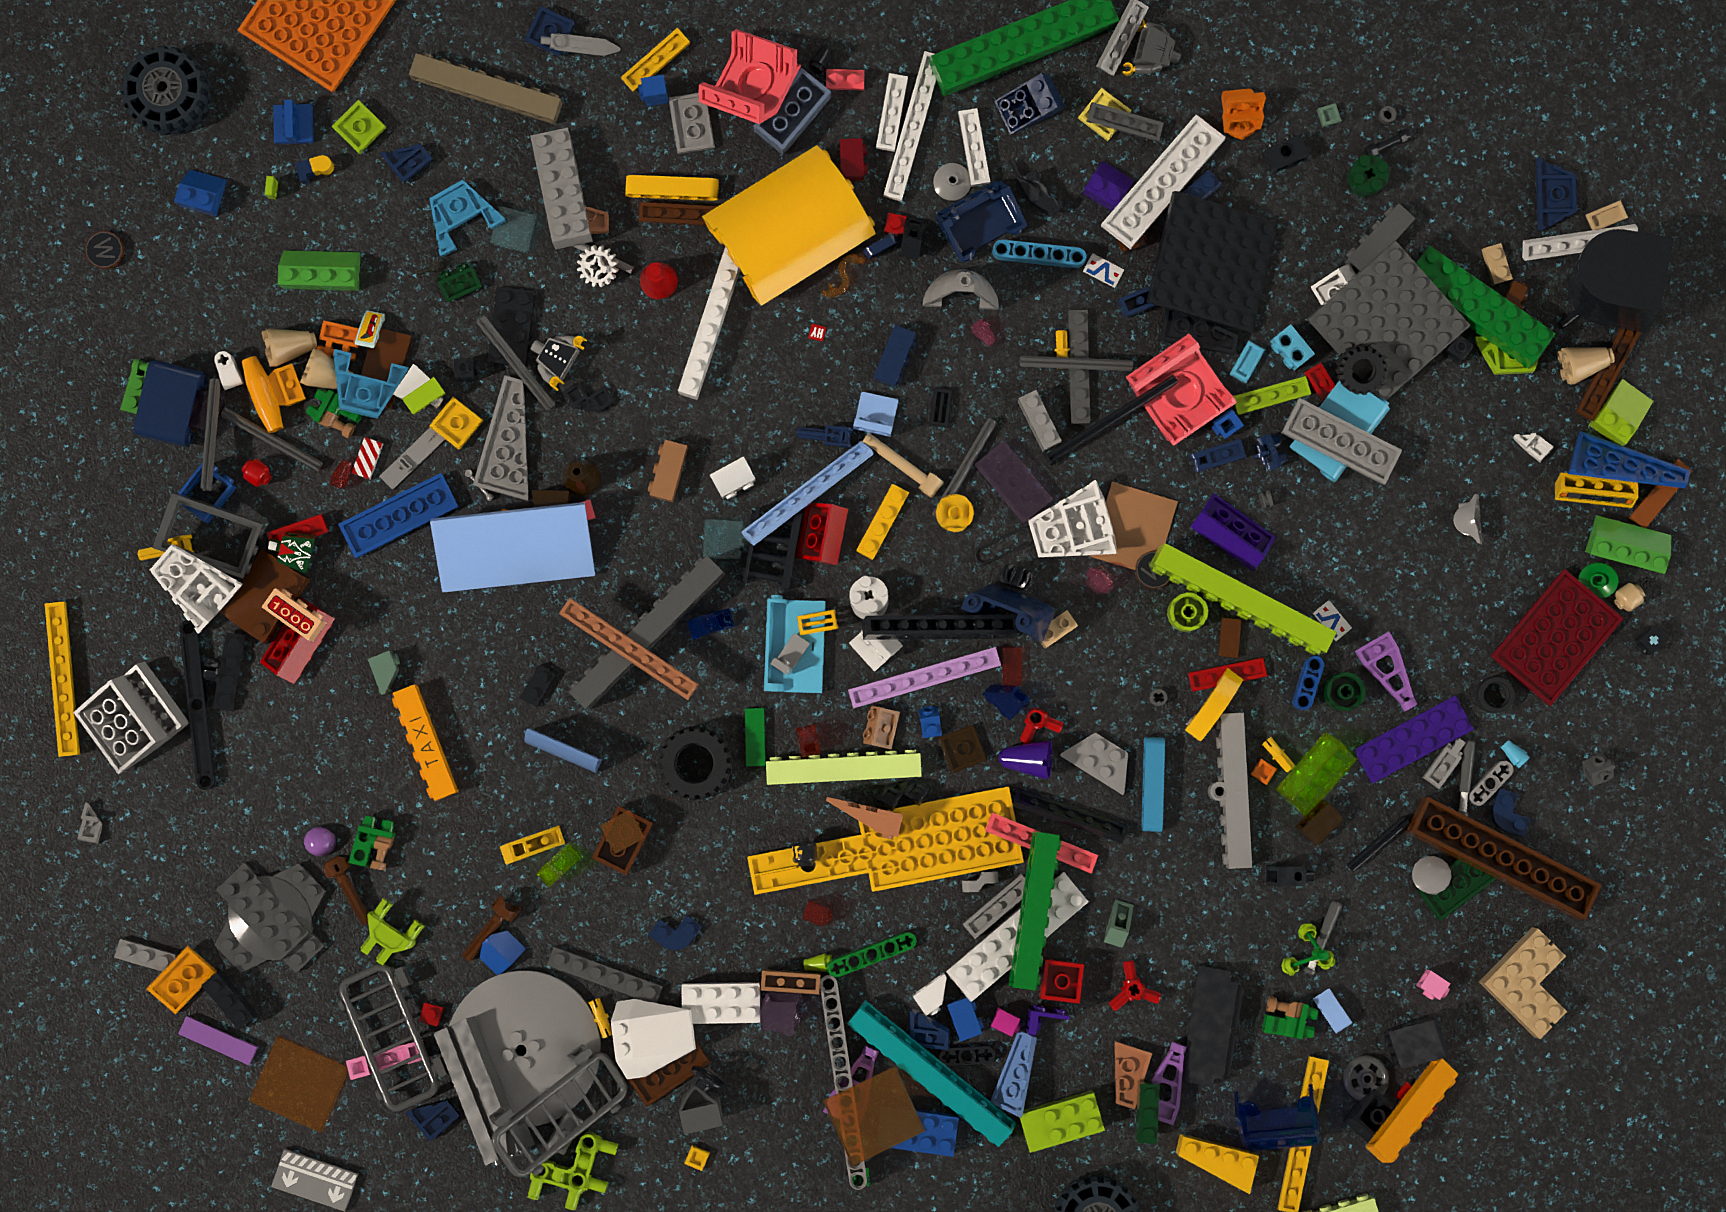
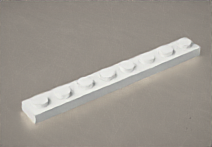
M924 51L883 197L901 202L936 83V78L929 64L930 57L934 54Z

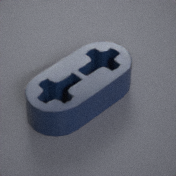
M892 234L867 247L864 253L869 260L894 248L900 242L897 236Z

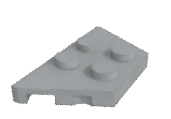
M1093 733L1060 754L1062 758L1121 795L1125 793L1128 753L1099 734Z

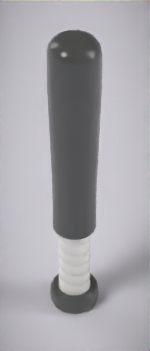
M1473 740L1464 741L1460 782L1461 798L1460 808L1457 811L1467 817L1469 815L1467 812V800L1470 793L1476 745Z
M1332 901L1316 940L1321 949L1325 948L1341 911L1342 905L1339 902ZM1310 961L1309 965L1304 968V972L1315 975L1316 971L1314 970L1318 961Z

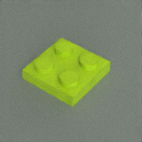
M358 100L332 125V128L361 154L386 129V126Z

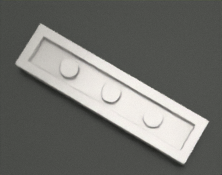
M889 73L876 149L895 152L908 76Z
M975 108L959 111L958 115L971 187L990 184L978 110Z

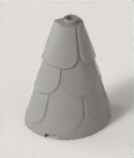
M966 269L951 270L941 274L930 284L923 299L924 307H942V298L955 291L973 292L980 297L979 309L998 310L999 308L997 295L990 283L982 275Z

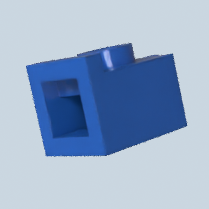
M1229 408L1212 420L1214 425L1211 428L1217 436L1221 434L1226 439L1244 425L1235 412ZM1227 420V424L1223 426L1221 423Z

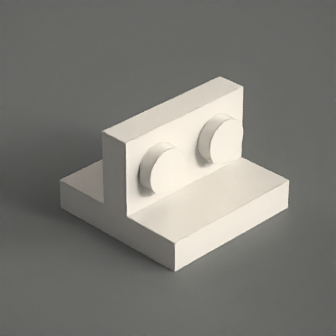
M862 631L849 642L874 672L903 647L898 640H863Z

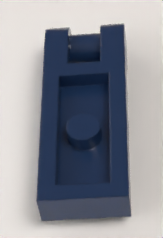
M1239 439L1190 454L1189 457L1191 461L1193 460L1194 472L1198 473L1244 459L1246 454L1242 441ZM1205 456L1207 463L1202 464L1200 458Z

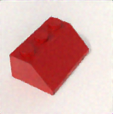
M809 503L804 509L795 558L837 565L848 509L833 504Z

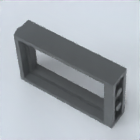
M172 492L152 548L166 552L171 546L167 541L180 505L183 504L252 528L239 567L183 549L219 571L243 578L244 574L248 575L252 566L249 563L251 556L255 557L258 546L255 545L257 538L261 539L265 530L262 527L263 522Z

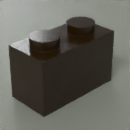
M1322 799L1295 827L1310 843L1317 846L1326 840L1327 835L1331 831L1336 830L1340 826L1343 818L1330 803Z

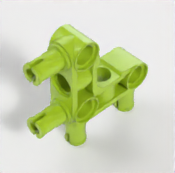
M586 1132L582 1135L575 1152L577 1155L572 1166L565 1167L556 1164L554 1161L547 1160L542 1164L546 1170L544 1174H530V1180L532 1181L527 1197L538 1200L543 1183L552 1184L569 1190L565 1208L576 1210L580 1194L585 1190L591 1189L602 1193L606 1192L608 1182L592 1178L590 1174L596 1152L602 1151L616 1155L618 1144L603 1140L602 1137L593 1132ZM584 1138H592L594 1145L586 1146ZM576 1175L581 1176L583 1183L576 1184L573 1177Z

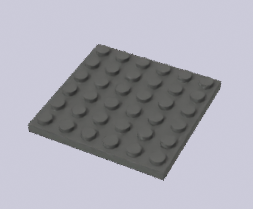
M1395 240L1307 318L1339 356L1341 353L1344 354L1346 352L1345 349H1351L1353 345L1360 346V344L1370 346L1383 355L1384 361L1388 366L1386 367L1388 374L1384 376L1386 380L1380 384L1381 388L1374 389V395L1385 400L1392 396L1471 326ZM1367 359L1358 360L1352 367V370L1361 380L1367 378L1372 369L1371 362Z

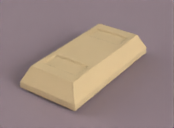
M1621 200L1586 214L1592 230L1602 229L1628 218Z

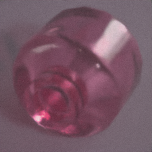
M1103 566L1091 567L1085 574L1087 577L1086 585L1096 594H1106L1114 585L1113 575Z

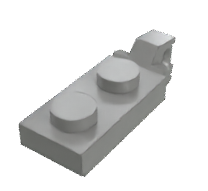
M1457 738L1452 745L1448 743L1422 778L1440 789L1462 759L1463 753L1460 750L1465 745V742Z

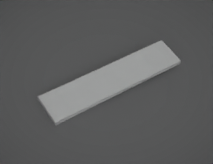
M429 428L379 477L394 490L445 439Z

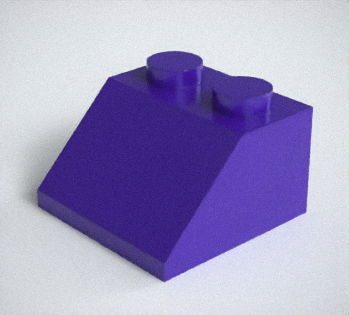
M1102 161L1086 185L1083 194L1113 211L1126 196L1135 180Z

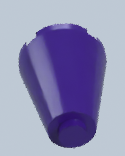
M1041 741L1006 747L1003 749V752L1000 751L999 763H1002L1003 767L1048 779L1052 769V742Z

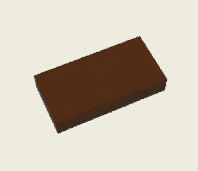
M1221 618L1218 656L1238 658L1241 630L1240 619Z

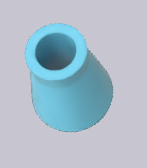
M1510 740L1501 747L1513 766L1516 765L1518 768L1530 758L1527 755L1528 752L1513 744Z

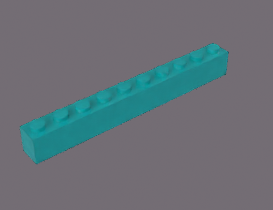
M865 1000L852 1015L847 1024L854 1032L863 1036L869 1044L874 1045L885 1057L890 1058L900 1069L911 1075L913 1080L922 1084L929 1093L938 1097L945 1106L950 1107L960 1118L970 1123L976 1131L986 1136L989 1142L999 1147L1013 1132L1016 1126L1014 1120L917 1041L912 1039Z

